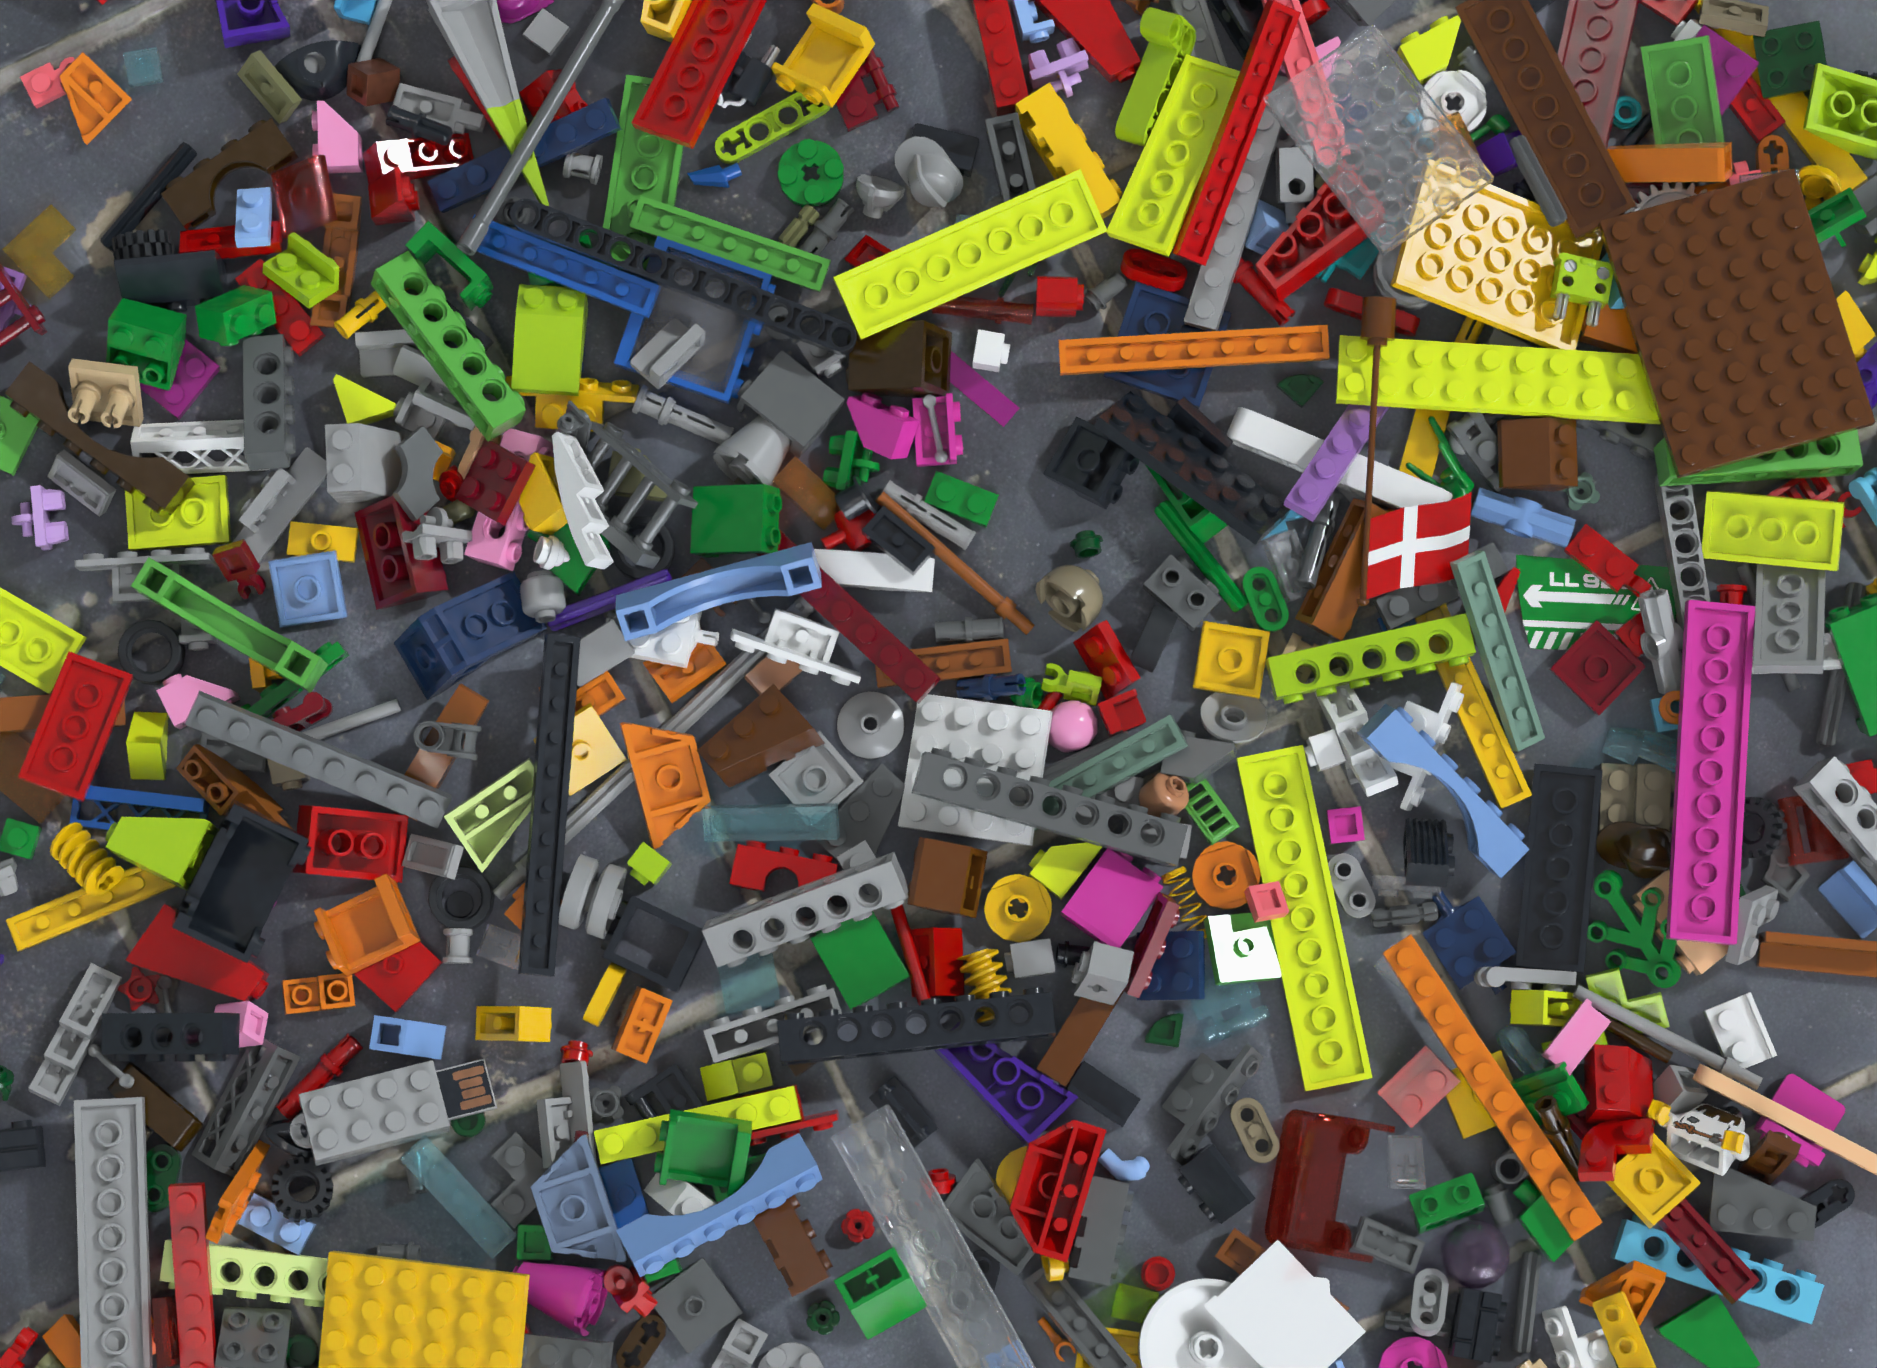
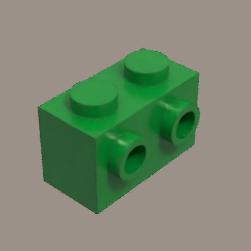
M243 285L195 306L200 338L219 342L221 346L236 345L239 343V339L248 335L261 334L264 328L276 323L272 291Z

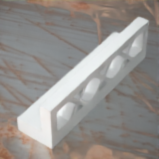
M244 419L141 424L140 427L134 426L130 444L132 456L142 457L141 453H154L159 457L165 458L185 474L250 471L245 457L241 455L244 451ZM211 450H222L229 457L225 461L216 462L208 457L207 454ZM178 451H187L196 458L191 463H181L173 456Z

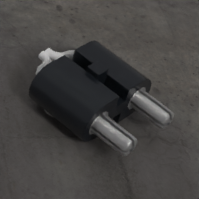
M750 34V36H749V38H748L746 44L748 43V41H749V39L751 38L752 34ZM770 45L761 61L754 57L750 58L742 50L722 90L725 93L733 94L734 98L740 101L727 100L723 103V96L720 94L717 104L723 108H726L728 105L741 106L744 103L754 107L774 75L771 66L780 53V49L775 47V45Z

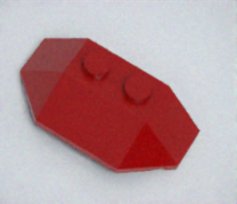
M1071 1120L1028 1143L1009 1210L1034 1253L1068 1262L1106 1129Z

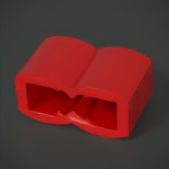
M1037 276L1036 316L1076 317V311H1083L1084 284H1078V277Z

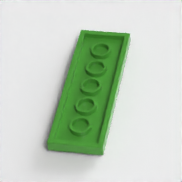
M626 75L619 125L622 130L617 132L603 228L654 247L657 237L630 229L629 225L640 195L675 207L684 146L634 128L631 122L653 78ZM617 245L612 250V257L617 261H623L630 255V249L626 245ZM650 257L643 264L644 270H646Z

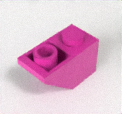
M863 392L862 396H849L846 403L863 447L889 459L907 458L920 421L909 416L910 411L897 405L889 407L882 404V398L872 393Z

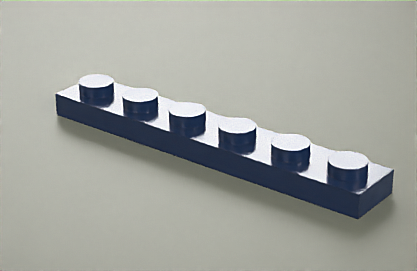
M605 97L550 123L534 150L538 167L541 168L622 130L609 99ZM506 144L428 181L440 212L445 213L490 192L511 157Z

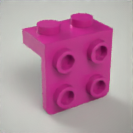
M1788 1074L1784 1077L1771 1099L1832 1132L1845 1113L1844 1105L1795 1074ZM1761 1116L1753 1128L1761 1134L1760 1140L1771 1130L1773 1132L1785 1133L1793 1141L1801 1144L1798 1155L1793 1161L1802 1167L1807 1168L1808 1164L1819 1166L1826 1155L1821 1152L1823 1147L1780 1126L1768 1117Z

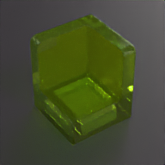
M1118 1282L1110 1316L1143 1323L1147 1312L1156 1299L1158 1300L1159 1292Z

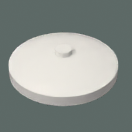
M1195 1279L1180 1283L1161 1295L1147 1312L1140 1329L1138 1353L1141 1368H1262L1203 1306L1214 1295L1218 1297L1232 1283L1218 1279Z

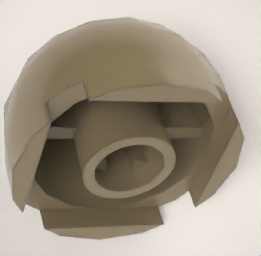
M1074 565L1059 566L1047 573L1036 584L1035 590L1039 602L1042 604L1046 600L1047 604L1053 609L1048 612L1050 617L1062 627L1072 632H1077L1081 628L1082 632L1085 631L1100 614L1103 595L1099 579L1088 569Z

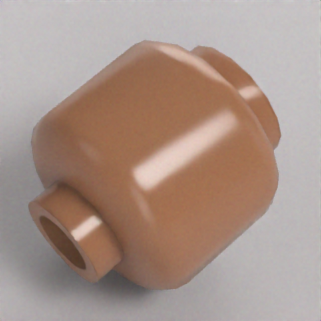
M1158 773L1140 789L1139 802L1140 806L1148 808V815L1160 818L1161 813H1167L1176 816L1188 804L1189 793L1185 782L1180 777Z

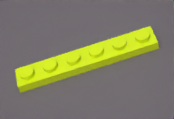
M795 1086L684 1110L686 1112L752 1121V1130L802 1119ZM669 1114L595 1130L594 1136L600 1163L606 1164L663 1151L665 1142L659 1141L661 1122L662 1120L668 1121Z

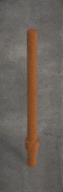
M883 491L875 500L877 504L881 507L885 506L935 547V555L995 607L994 612L1003 617V620L1005 618L1010 620L1025 635L1032 630L1035 625L1015 608L1017 606L1015 602L1008 596L1004 598L888 494Z

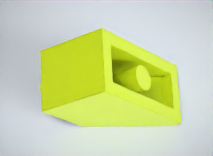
M1085 842L1052 846L1046 853L1040 849L1028 864L1033 868L1029 876L1040 882L1048 891L1062 900L1103 847Z
M1512 990L1510 1024L1563 1027L1582 1001L1572 997L1573 993Z

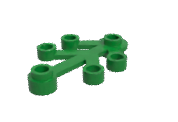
M1614 870L1602 871L1594 879V891L1600 898L1608 899L1628 931L1608 926L1602 920H1596L1588 926V939L1594 943H1600L1605 939L1641 949L1647 959L1629 956L1624 950L1619 948L1613 949L1605 958L1606 966L1609 969L1619 967L1620 970L1626 968L1645 973L1655 986L1660 988L1672 987L1681 977V967L1674 958L1677 940L1666 939L1667 917L1660 925L1661 933L1664 935L1661 951L1658 950L1653 942L1659 906L1664 901L1663 892L1657 887H1650L1642 894L1641 902L1644 906L1642 922L1640 923L1620 893L1623 887V880L1620 874ZM1601 882H1608L1611 885V891L1603 890ZM1649 893L1657 896V903H1651L1648 900ZM1593 927L1601 928L1603 936L1595 935ZM1612 955H1618L1622 960V964H1615L1612 961ZM1658 967L1667 969L1668 976H1661L1658 973Z

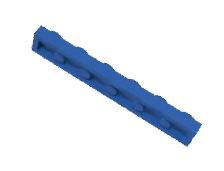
M494 221L491 222L486 236L476 251L648 319L661 290L660 285Z

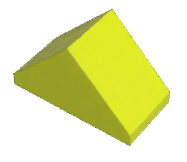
M335 375L333 381L347 424L361 423L368 425L394 416L396 403L340 375Z
M134 712L126 741L131 779L166 780L168 713Z

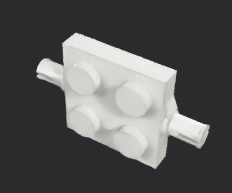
M701 611L679 620L657 633L629 640L635 650V653L630 658L687 668L691 652L697 643L716 647L717 641H719V633L701 630ZM609 612L606 622L616 617L617 614Z

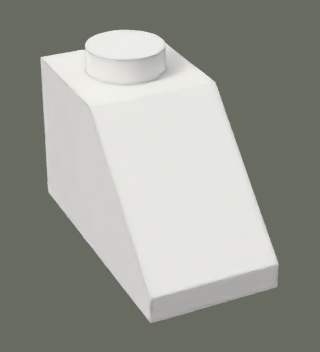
M656 1173L644 1189L649 1196L673 1215L698 1212L718 1204L687 1181L667 1179L666 1185H659L660 1173Z

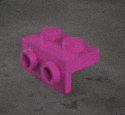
M946 393V396L935 397L936 405L934 409L942 447L948 455L944 463H938L935 460V453L937 451L928 408L923 405V398H912L913 418L920 421L915 433L917 467L957 464V455H963L962 435H955L954 422H961L960 401L953 402L952 393Z

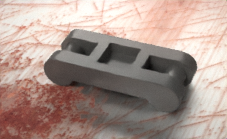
M1465 412V416L1458 421L1453 420L1446 428L1461 445L1466 456L1492 491L1499 493L1504 489L1499 488V471L1495 474L1491 469V466L1498 461V437L1487 424L1482 413ZM1474 426L1477 432L1469 439L1466 431Z

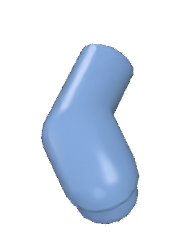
M1109 1148L1098 1158V1161L1119 1181H1138L1146 1176V1172L1150 1168L1148 1160L1142 1156H1137L1134 1160L1122 1161Z

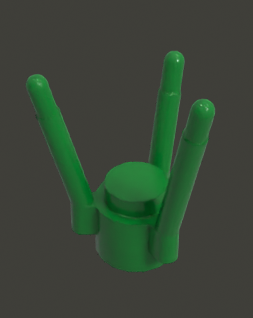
M1430 416L1428 421L1440 442L1438 447L1449 467L1441 473V483H1438L1410 462L1406 464V468L1421 480L1450 492L1453 495L1452 499L1462 497L1472 491L1474 483L1459 463L1435 418Z

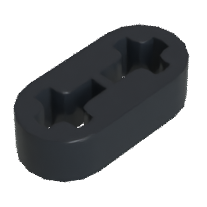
M1833 1179L1801 1200L1814 1206L1819 1203L1822 1205L1823 1208L1816 1212V1228L1848 1208L1854 1201L1855 1191L1848 1181ZM1834 1185L1837 1188H1845L1846 1193L1843 1194L1845 1201L1843 1203L1835 1200L1827 1204L1825 1199L1833 1194L1832 1187Z

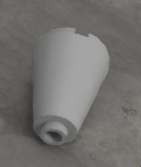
M758 415L717 446L713 452L716 453L713 459L733 482L738 477L746 484H766L772 486L792 440Z

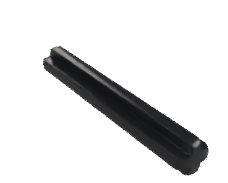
M185 142L178 146L101 237L100 241L107 249L113 252L111 241L113 237H117L119 234L125 235L126 232H133L161 199V193L166 191V185L179 177L197 156L195 149Z

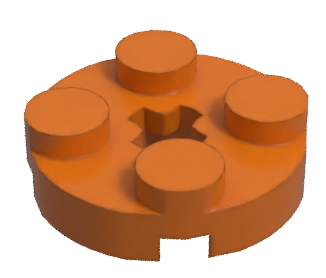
M1229 841L1217 842L1205 848L1195 860L1192 871V883L1197 895L1210 907L1222 910L1235 909L1247 903L1244 891L1249 886L1258 885L1260 881V868L1255 856L1243 846ZM1226 866L1228 871L1234 870L1236 876L1231 878V885H1225L1224 881L1218 882L1216 875L1221 873L1220 867Z

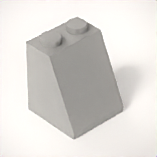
M361 423L325 425L327 492L339 504L379 502L393 496L392 493L399 485L402 475L401 460L395 447L403 441V433Z

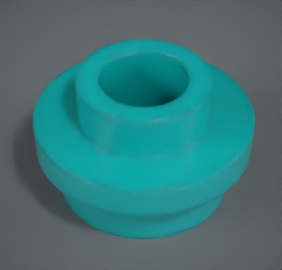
M1631 96L1618 97L1612 124L1619 129H1630L1636 126L1642 116L1640 103ZM1621 108L1628 109L1630 117L1622 118L1619 115V110Z

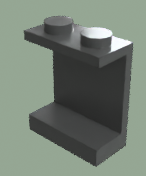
M781 350L775 358L769 356L758 369L760 375L754 382L749 379L737 393L740 399L736 410L742 413L749 406L792 440L789 451L797 458H800L838 415L845 399Z

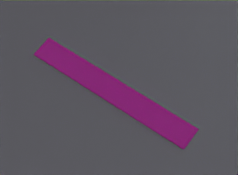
M910 318V319H907V320H905V321H915V320H914L913 318ZM951 351L950 383L1004 427L1020 408Z

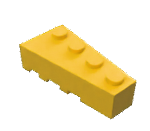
M1049 82L1017 102L1015 113L1018 112L1021 128L1054 180L1081 169L1102 219L1115 212L1123 193L1114 179L1109 180L1103 171L1105 166L1101 158L1095 151L1092 152L1086 143L1087 138L1077 123H1074L1065 103L1057 95L1051 83Z

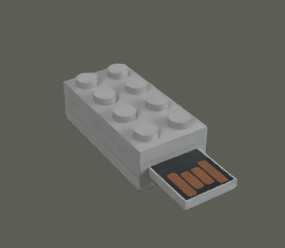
M485 1058L437 1071L435 1070L433 1060L301 1093L299 1094V1102L302 1113L292 1120L290 1135L298 1146L311 1148L315 1166L449 1132V1121L497 1109ZM301 1125H304L306 1127V1138H304L301 1134Z

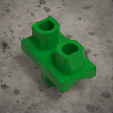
M846 430V435L830 437L829 454L841 457L840 468L826 467L823 475V484L841 492L854 484L853 476L857 475L863 483H868L869 472L880 471V464L872 461L873 451L863 447L858 432Z

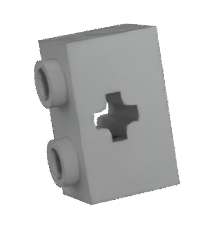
M1094 941L1088 952H1082L1079 963L1076 962L1071 977V982L1076 983L1074 995L1114 1005L1128 983L1134 952Z

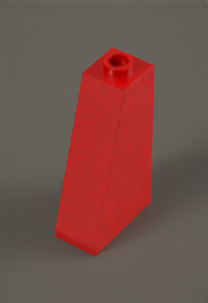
M1031 0L1034 1V4L1049 20L1053 19L1055 26L1067 39L1073 38L1080 51H1086L1089 58L1088 61L1109 83L1116 80L1119 83H1123L1136 75V70H1138L1141 60L1110 0Z
M168 904L163 905L125 959L131 964L243 1001L251 1002L253 998L258 1000L269 985L266 979L270 974L250 960L246 963L172 928V921L177 909Z

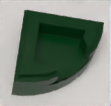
M1298 374L1284 378L1276 387L1302 408L1323 385L1324 381L1314 375Z
M1170 1014L1159 1019L1149 1029L1145 1043L1179 1048L1184 1014Z

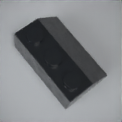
M215 250L114 260L121 297L180 313L187 311L188 306L199 305L228 292L226 263Z

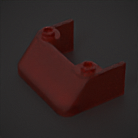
M1298 1109L1290 1111L1282 1125L1279 1152L1277 1154L1265 1224V1235L1268 1242L1274 1244L1279 1240L1287 1248L1372 1263L1373 1256L1349 1252L1352 1238L1350 1228L1343 1222L1335 1221L1346 1154L1357 1155L1363 1152L1368 1144L1370 1130L1395 1133V1126Z

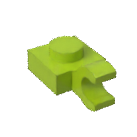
M1049 663L1046 665L1045 675L1053 676L1055 679L1043 678L1042 690L1064 693L1063 699L1079 700L1081 703L1096 706L1103 677L1095 676L1086 671L1078 672L1070 670L1069 675H1067L1057 664Z

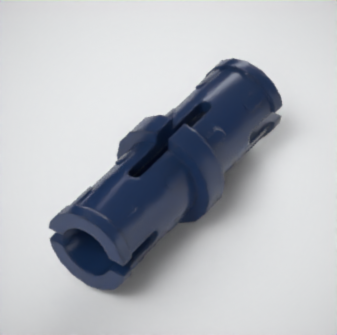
M1021 673L998 677L995 674H985L983 678L959 679L956 687H964L967 690H956L960 699L986 698L989 701L997 700L999 696L1024 695L1026 687H1019L1018 684H1026V680Z

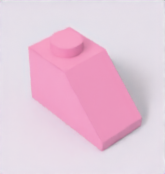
M181 674L164 680L162 682L164 687L156 690L174 727L178 729L187 726L185 721L199 690L231 704L240 700L238 693L231 689L188 675L182 677Z

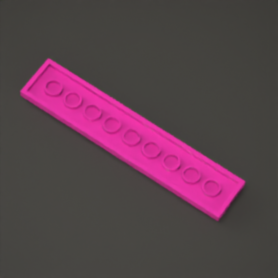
M1687 600L1685 602L1666 939L1724 945L1737 944L1755 606Z

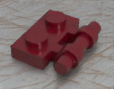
M873 48L864 60L865 63L860 66L835 103L848 132L878 119L875 105L883 102L887 112H892L899 108L895 98L897 92L893 84L888 83L882 70L885 66L882 59L876 57ZM871 75L877 90L868 94L862 79Z

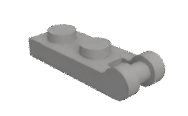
M1480 967L1474 973V981L1481 987H1500L1504 982H1511V989L1531 990L1532 984H1543V990L1563 992V985L1576 986V972L1511 967Z

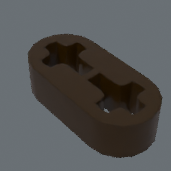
M648 1314L636 1323L616 1355L618 1368H629L625 1365L627 1359L623 1354L625 1351L631 1353L637 1345L642 1347L637 1357L641 1363L639 1366L633 1364L630 1368L646 1367L667 1333L666 1323L660 1316ZM656 1321L658 1323L657 1330L660 1332V1335L658 1337L651 1336L646 1344L643 1343L641 1339L646 1332L642 1327L643 1323L650 1324Z

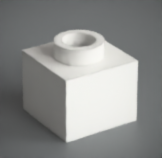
M978 329L973 368L999 372L1000 364H1007L1010 344L1004 343L1005 334Z
M1334 729L1309 737L1306 740L1308 745L1304 747L1306 760L1310 767L1315 765L1317 772L1343 764L1346 761Z

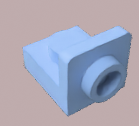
M1012 0L1011 5L1021 41L1030 40V43H1039L1049 39V35L1053 34L1055 29L1053 19L1034 24V21H1038L1034 1Z

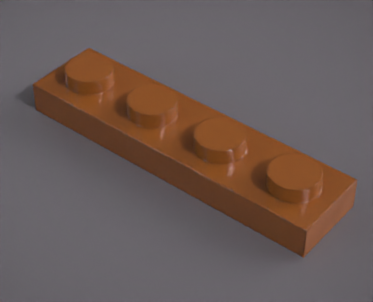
M1008 638L910 649L941 678L940 681L983 677L985 674L1000 675L1012 673ZM875 665L878 688L898 686Z

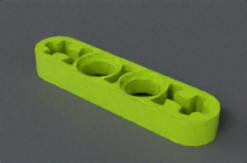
M796 92L722 133L715 142L717 157L725 164L733 165L823 116L831 107L825 104L821 107L812 104L806 107V111L809 114L803 116L801 106L796 101L802 99L803 106L810 101L802 93ZM790 107L796 110L798 117L794 123L784 124L779 120V113L783 108ZM758 123L766 125L769 130L767 137L761 141L754 140L750 136L751 127ZM744 132L746 141L751 147L745 149L743 142L735 148L736 154L733 156L729 152L724 154L721 152L725 149L724 143L726 141L736 144L741 141L739 133Z

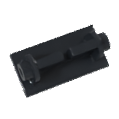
M895 1076L869 1097L912 1150L938 1129Z

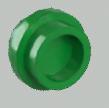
M1025 677L1026 684H1018L1019 687H1026L1025 694L1019 696L1010 695L1009 697L1016 706L1037 709L1043 697L1042 684L1036 682L1034 678Z

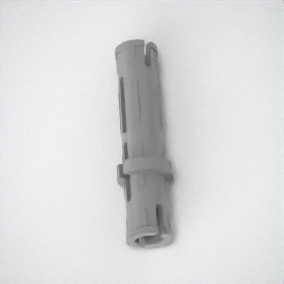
M891 480L883 490L917 521L960 546L963 550L967 549L976 534L974 530H970L922 500L923 497L916 494L914 496L894 484Z

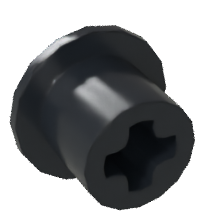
M857 475L852 477L853 485L834 495L838 506L849 521L869 509L874 514L878 512L872 497Z

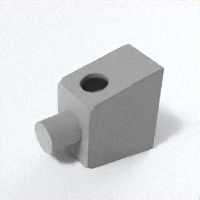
M1313 147L1278 148L1274 151L1277 204H1285L1286 223H1293L1296 220L1297 214L1303 207L1305 208V203H1310L1314 199ZM1290 181H1296L1300 184V193L1298 195L1290 192Z

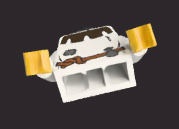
M1652 1099L1646 1116L1657 1120L1658 1124L1667 1130L1666 1146L1677 1158L1723 1176L1735 1159L1744 1161L1749 1157V1136L1744 1132L1745 1121L1738 1108L1728 1106L1725 1110H1721L1709 1104H1700L1689 1112L1675 1115L1670 1112L1671 1106Z

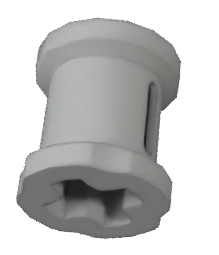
M576 151L567 155L563 167V177L575 176L590 180L591 184L596 185L602 169L603 156L596 155L591 157L576 153Z
M443 929V934L446 936V956L442 958V963L473 964V958L470 957V936L473 935V929Z

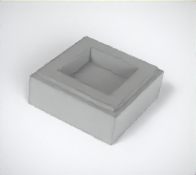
M542 8L525 30L523 36L551 56L568 34L570 28Z

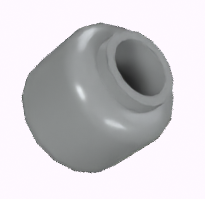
M540 570L527 575V579L520 585L523 612L527 616L535 618L536 622L547 623L554 621L556 615L563 612L566 608L564 584L551 571Z

